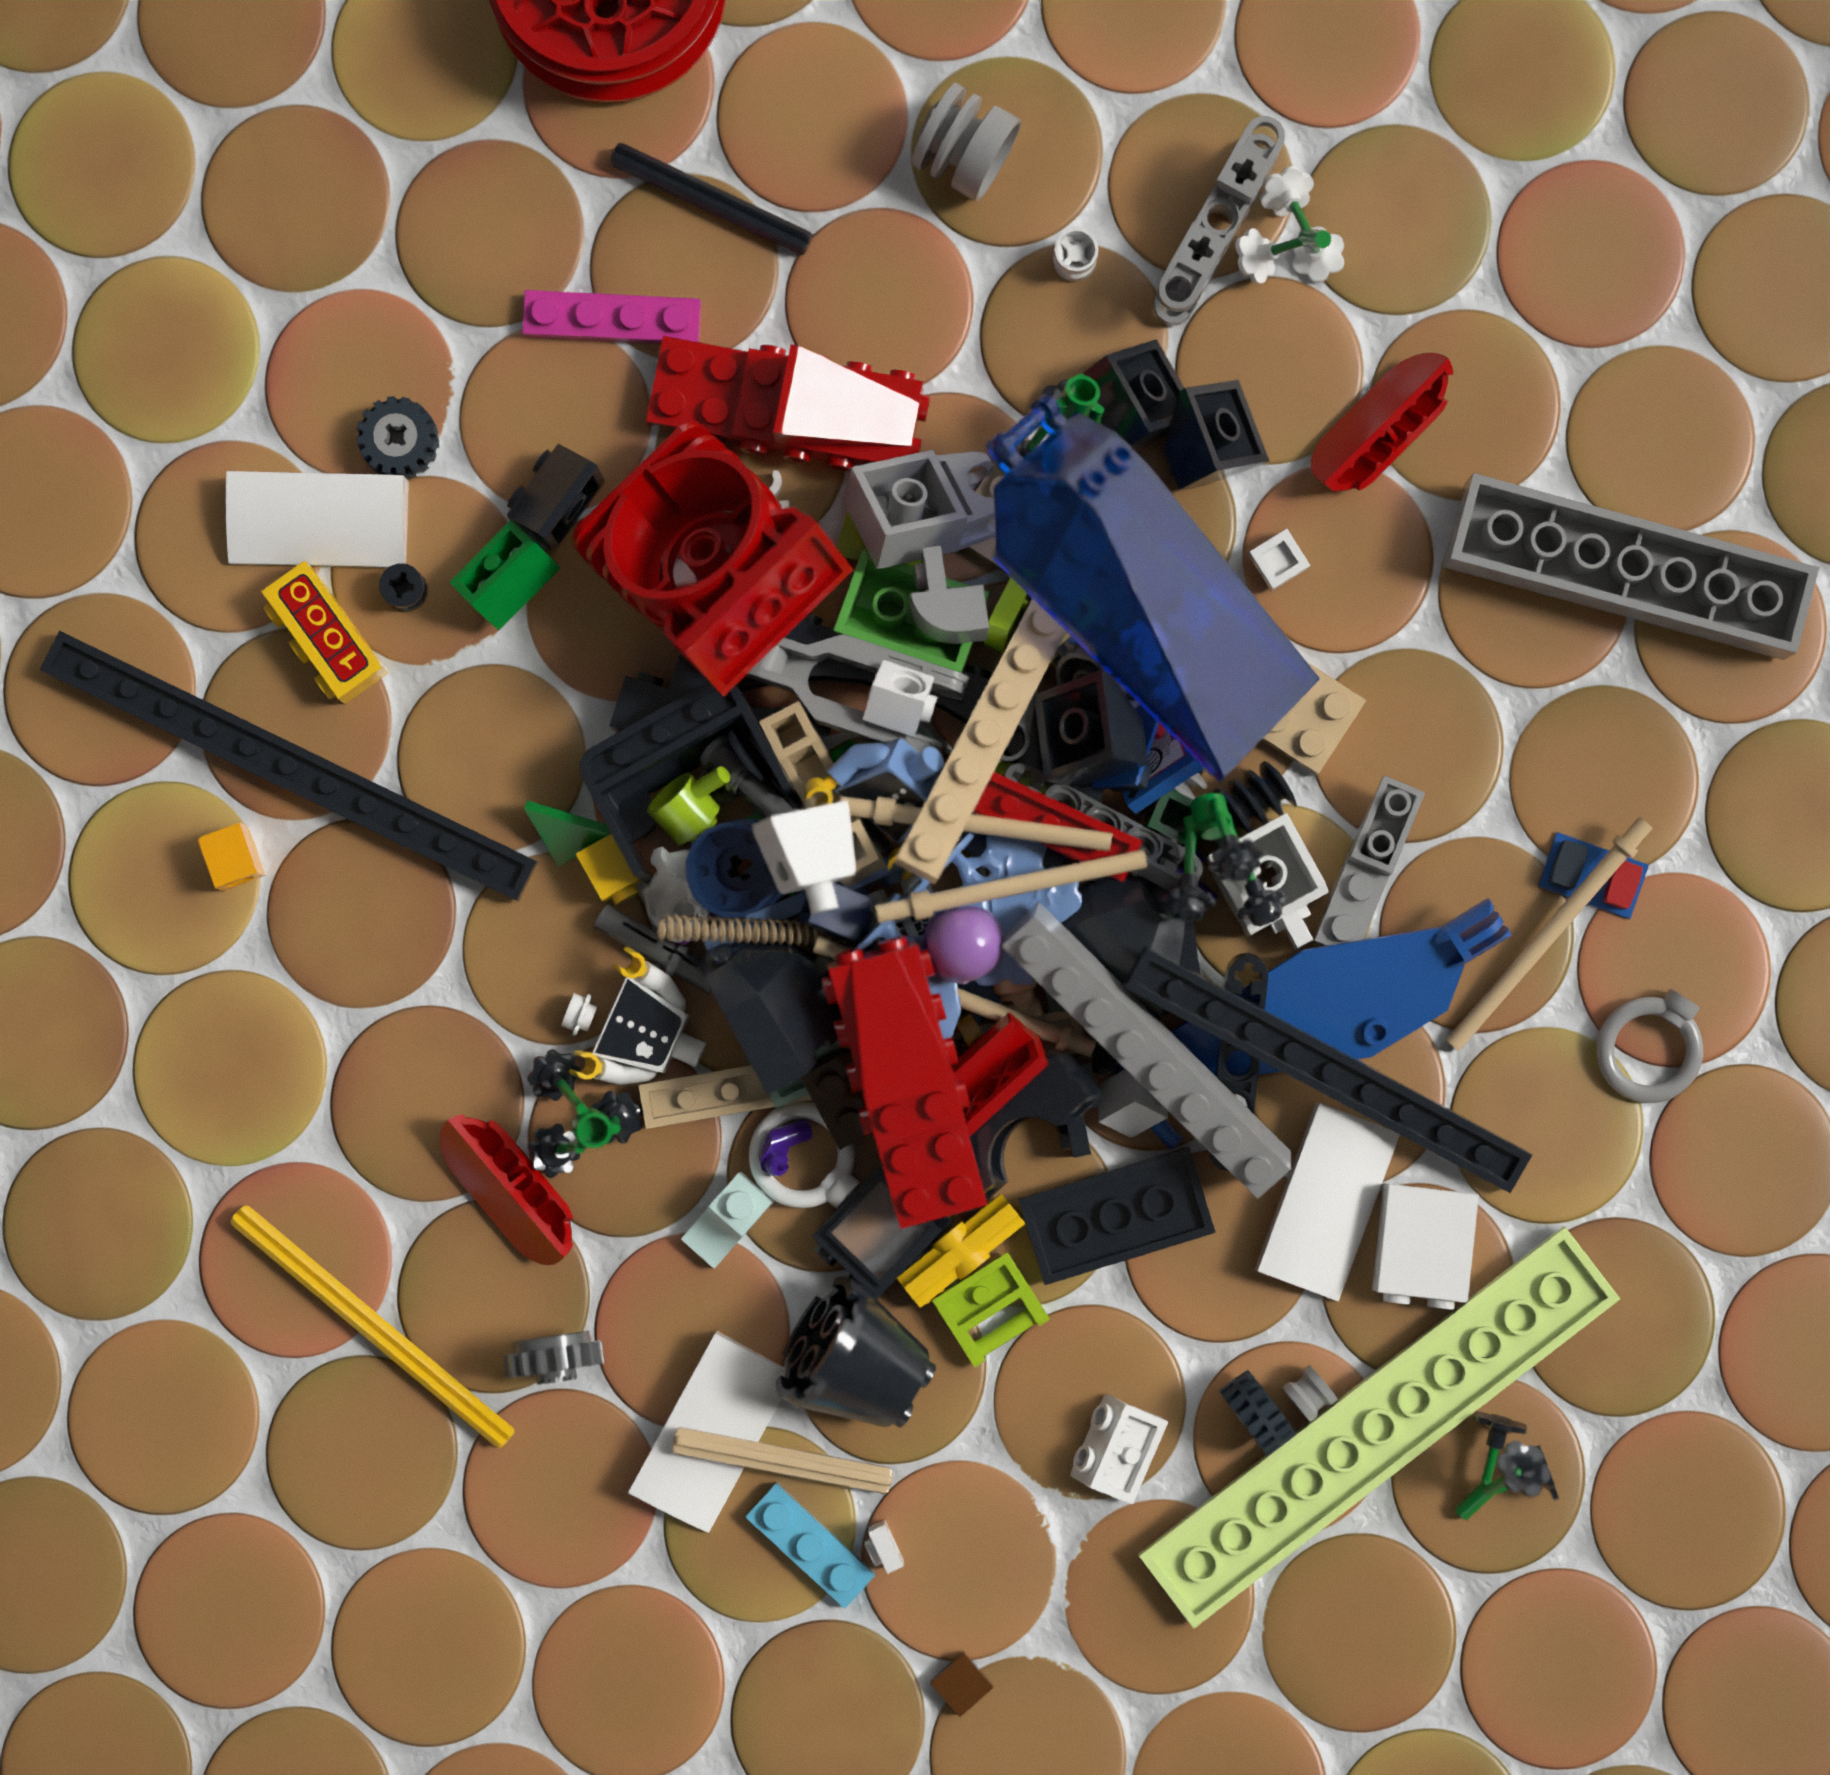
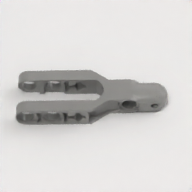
M845 634L809 645L783 638L745 675L759 682L794 693L818 725L872 743L885 744L896 738L904 739L918 752L927 747H933L941 755L946 750L947 741H938L915 733V736L912 737L862 720L864 711L813 695L809 689V675L818 663L828 658L876 674L882 661L886 660L935 677L930 692L956 700H963L965 687L970 679L951 669Z

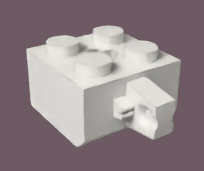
M1286 813L1241 837L1239 840L1241 842L1245 839H1251L1254 846L1262 848L1264 854L1259 858L1260 863L1265 864V869L1273 867L1277 875L1271 879L1273 887H1267V882L1262 884L1265 890H1272L1274 892L1285 891L1288 896L1286 902L1282 905L1283 913L1281 917L1268 925H1270L1275 934L1284 930L1294 949H1297L1313 940L1303 921L1304 918L1311 915L1306 905L1329 893L1310 853L1289 815ZM1211 854L1204 859L1207 866L1212 861ZM1260 867L1253 871L1255 877L1261 872ZM1211 872L1246 937L1268 926H1253L1250 919L1239 920L1237 917L1238 910L1244 907L1243 904L1248 898L1244 887L1247 883L1246 880H1236L1234 882L1221 880L1217 873Z

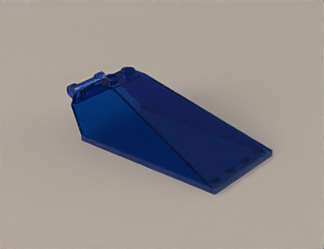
M1047 394L1041 395L1031 404V411L1005 433H997L986 444L988 455L1006 472L993 487L997 553L992 559L1108 671L1198 762L1221 782L1320 678L1151 467L1116 432L1079 412L1074 413L1067 420L1060 413V406L1052 396ZM1042 426L1050 435L1023 458L1016 452V447Z

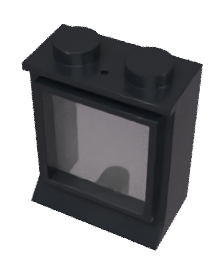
M881 1163L812 1236L818 1242L813 1249L831 1267L839 1262L850 1273L848 1278L864 1286L878 1299L952 1220L949 1216L900 1229Z

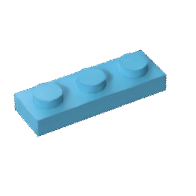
M777 1482L746 1515V1518L844 1609L875 1576V1572Z

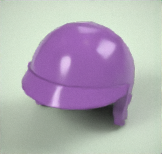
M981 907L950 908L938 912L929 920L924 930L923 950L928 949L934 973L940 978L951 983L966 984L969 981L985 976L1000 963L1005 950L1002 947L1004 934L998 920L989 911Z

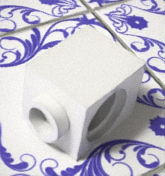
M883 660L872 685L862 720L914 737L920 721L929 723L937 697L930 695V691L935 677Z

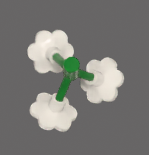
M1290 166L1285 168L1281 174L1276 173L1268 176L1264 181L1266 190L1260 196V202L1263 207L1273 209L1277 216H1285L1290 212L1294 214L1302 230L1298 238L1276 244L1262 237L1257 229L1252 228L1246 230L1244 236L1236 240L1235 247L1239 254V269L1244 275H1249L1254 284L1264 283L1268 276L1273 275L1275 272L1274 259H1277L1280 253L1292 249L1296 255L1293 260L1294 270L1300 275L1308 274L1309 278L1314 282H1324L1330 273H1338L1344 266L1345 262L1341 254L1344 249L1343 239L1337 234H1330L1323 227L1311 228L1301 209L1310 201L1309 192L1314 186V181L1309 174H1302L1298 167Z

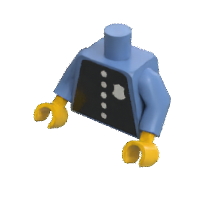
M898 738L885 744H856L850 747L826 770L829 774L826 778H812L806 783L804 789L805 798L808 800L814 793L821 791L825 794L816 801L815 807L832 804L833 797L831 791L836 787L835 792L843 797L877 801L878 797L896 799V804L924 807L941 774V770L944 768V758L933 747H927L918 752L904 739ZM894 822L893 826L875 824L897 844L903 839L906 841L914 826L913 824ZM896 848L889 854L888 871L892 868L902 848ZM904 869L901 879L906 880L913 873Z

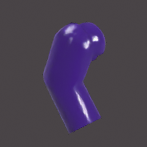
M805 1118L773 1129L767 1134L759 1155L760 1166L764 1172L775 1177L785 1174L789 1168V1165L786 1164L789 1160L787 1157L789 1148L812 1139V1129Z

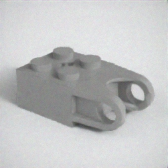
M934 450L851 467L843 502L876 568L881 569L921 560L922 550L925 547L941 546L942 555L956 552L997 537L1010 529L1016 522L1019 514L1015 504L1008 499L999 497L988 498L973 491L993 470L994 464L990 457L983 452L936 455ZM982 466L976 472L968 474L972 469ZM1004 515L997 521L989 522L992 518Z

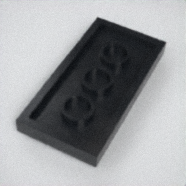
M1189 1147L1018 1199L1044 1285L1216 1233Z

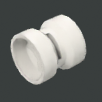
M1072 228L1063 232L1055 243L1053 265L1058 275L1072 282L1082 281L1089 277L1095 269L1098 256L1097 240L1085 229Z

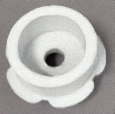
M574 993L561 1026L572 1030L573 1036L577 1035L579 1029L585 1031L589 1029L597 1006L589 1004L590 994L587 997H583Z

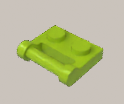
M1005 1252L932 1299L975 1368L986 1362L985 1356L1036 1323L1040 1327L1050 1320L1008 1252ZM1021 1297L1027 1309L977 1341L973 1340L968 1332L970 1329Z

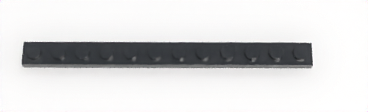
M60 630L40 668L41 671L518 902L538 864V861Z

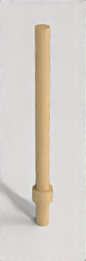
M843 796L840 799V802H848L850 816L874 819V824L893 826L894 822L914 825L923 807L896 804V799L878 797L877 801ZM971 814L963 830L964 832L1110 851L1112 833Z
M1144 850L932 894H929L928 890L910 893V898L875 905L878 923L914 916L915 920L933 917V912L1147 868V861Z

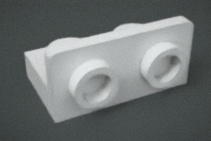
M1105 1394L1101 1403L1092 1414L1091 1426L1084 1443L1074 1456L1071 1476L1089 1488L1133 1504L1168 1421L1127 1404L1114 1396Z

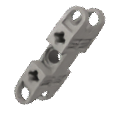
M1259 116L1247 125L1218 176L1215 186L1196 220L1191 224L1161 278L1153 304L1154 313L1162 323L1170 326L1180 325L1191 316L1241 223L1244 222L1261 192L1264 181L1271 174L1285 140V130L1275 118ZM1260 126L1270 127L1277 135V142L1275 143L1268 135L1262 133L1252 134V132ZM1256 144H1262V145L1266 146L1267 148H1266V149L1260 148V147H1258ZM1217 213L1222 214L1228 219L1230 226L1224 230L1214 229L1207 221L1208 216ZM1178 294L1184 301H1172L1167 295ZM1161 304L1168 310L1184 312L1179 316H1169L1163 312Z

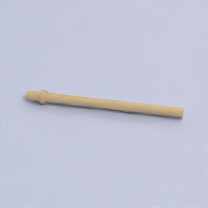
M1638 817L1622 837L1617 835L1612 840L1615 845L1447 1037L1446 1041L1458 1051L1463 1048L1628 856L1633 859L1638 853L1636 847L1653 829L1646 821Z
M819 935L813 952L836 961V954L852 950V947ZM958 988L961 1009L998 1022L1010 1012L1041 1039L1056 1044V1050L1064 1052L1066 1048L1091 1057L1096 1040L1072 1032V1026L1064 1024L1063 1027H1059Z

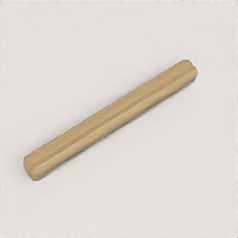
M683 1427L677 1428L673 1437L672 1451L678 1455L881 1494L888 1493L892 1482V1470L885 1466Z

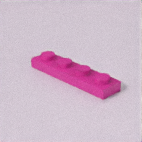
M525 290L523 335L530 338L661 344L664 335L699 342L702 303L701 299Z

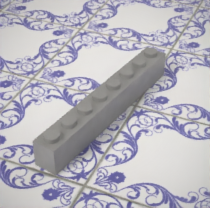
M1039 901L1006 931L1002 947L1257 1199L1291 1170V1151Z

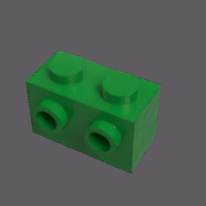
M511 519L449 583L499 631L561 567Z

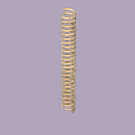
M665 914L658 926V938L661 941L665 938V934L669 941L673 939L674 919H677L675 937L677 941H680L683 936L682 920L685 919L684 939L687 942L691 939V933L695 942L699 940L700 920L703 921L701 927V939L703 942L707 941L708 936L711 942L717 939V920L720 921L718 940L721 943L725 940V937L729 943L733 941L734 921L737 922L735 941L738 944L742 941V938L748 944L751 936L754 944L760 938L762 944H765L769 939L771 945L776 942L777 938L779 945H782L784 940L787 945H790L794 939V943L797 946L801 943V940L804 946H807L809 942L815 946L819 935L841 944L844 943L846 946H850L852 942L854 947L858 942L843 941L821 931L818 933V930L813 928L810 933V929L806 925H804L802 931L801 923H798L795 919L790 922L788 919L781 921L778 918L774 921L770 918L765 921L763 918L755 920L752 917L748 920L745 917H742L740 920L734 917L732 919L729 917L722 919L720 916L713 919L712 916L704 918L702 915L697 918L694 915H691L689 918L686 915H682L679 918L676 914L672 917ZM666 918L668 919L667 931L664 922ZM692 919L694 920L693 929H691L690 923ZM708 920H711L712 922L710 925V930L708 928ZM725 921H728L727 930L725 928ZM743 921L745 922L744 930L741 924ZM750 922H753V923H754L753 928H752V935H751ZM759 922L762 923L761 930L759 929ZM768 922L771 924V925H770V928H769V933H768V927H767V923H768ZM776 923H779L778 930H776ZM784 923H787L786 932L784 928ZM792 924H796L794 934Z

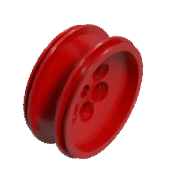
M489 0L502 36L511 52L537 79L551 88L575 98L596 102H622L635 100L661 91L687 74L700 61L713 42L723 18L726 0ZM605 4H613L619 8L617 13L610 18H601L596 15L598 9Z

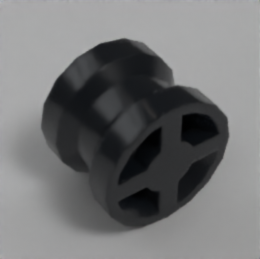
M405 563L389 566L382 573L379 580V590L382 597L394 609L401 612H411L418 609L424 604L428 596V585L425 578L413 566ZM403 577H405V578H404V581L400 582L399 584H394V583H398L399 581L403 580Z

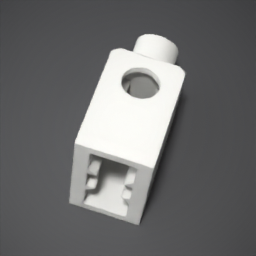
M847 801L772 816L752 826L753 833L773 879L782 894L805 889L812 915L839 908L832 883L854 875L856 870L850 812Z

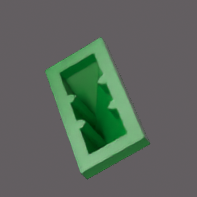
M528 800L526 801L524 809L558 867L577 858L576 853L611 834L607 824Z

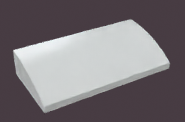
M226 471L228 562L230 565L297 566L305 560L314 567L388 568L397 563L406 564L409 481L404 475Z
M1315 1103L1254 1270L1339 1301L1400 1134L1328 1105Z
M717 1331L628 1493L673 1517L709 1533L744 1467L675 1454L672 1451L674 1434L677 1428L683 1427L759 1442L782 1399L776 1391V1380L780 1375L785 1377L786 1368Z

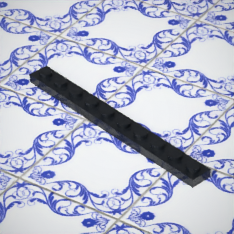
M1145 945L1123 983L1126 989L1510 1194L1532 1157V1154L1522 1147Z

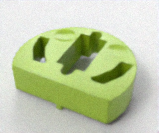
M1017 563L988 621L989 631L987 639L984 641L986 647L1004 654L1038 589L1040 581L1039 571Z

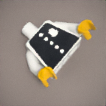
M625 947L623 950L633 957L632 963L626 968H622L616 963L613 965L619 973L626 977L593 1053L576 1050L573 1053L585 1058V1068L580 1072L569 1069V1073L582 1079L594 1078L617 1085H626L650 1081L656 1076L657 1072L665 1073L672 1057L696 1067L706 1043L684 1033L690 1016L685 1013L686 999L668 974L645 961L644 957L634 949Z

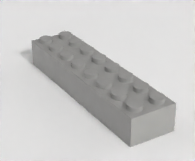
M1473 473L1464 484L1442 566L1782 660L1798 652L1820 568Z

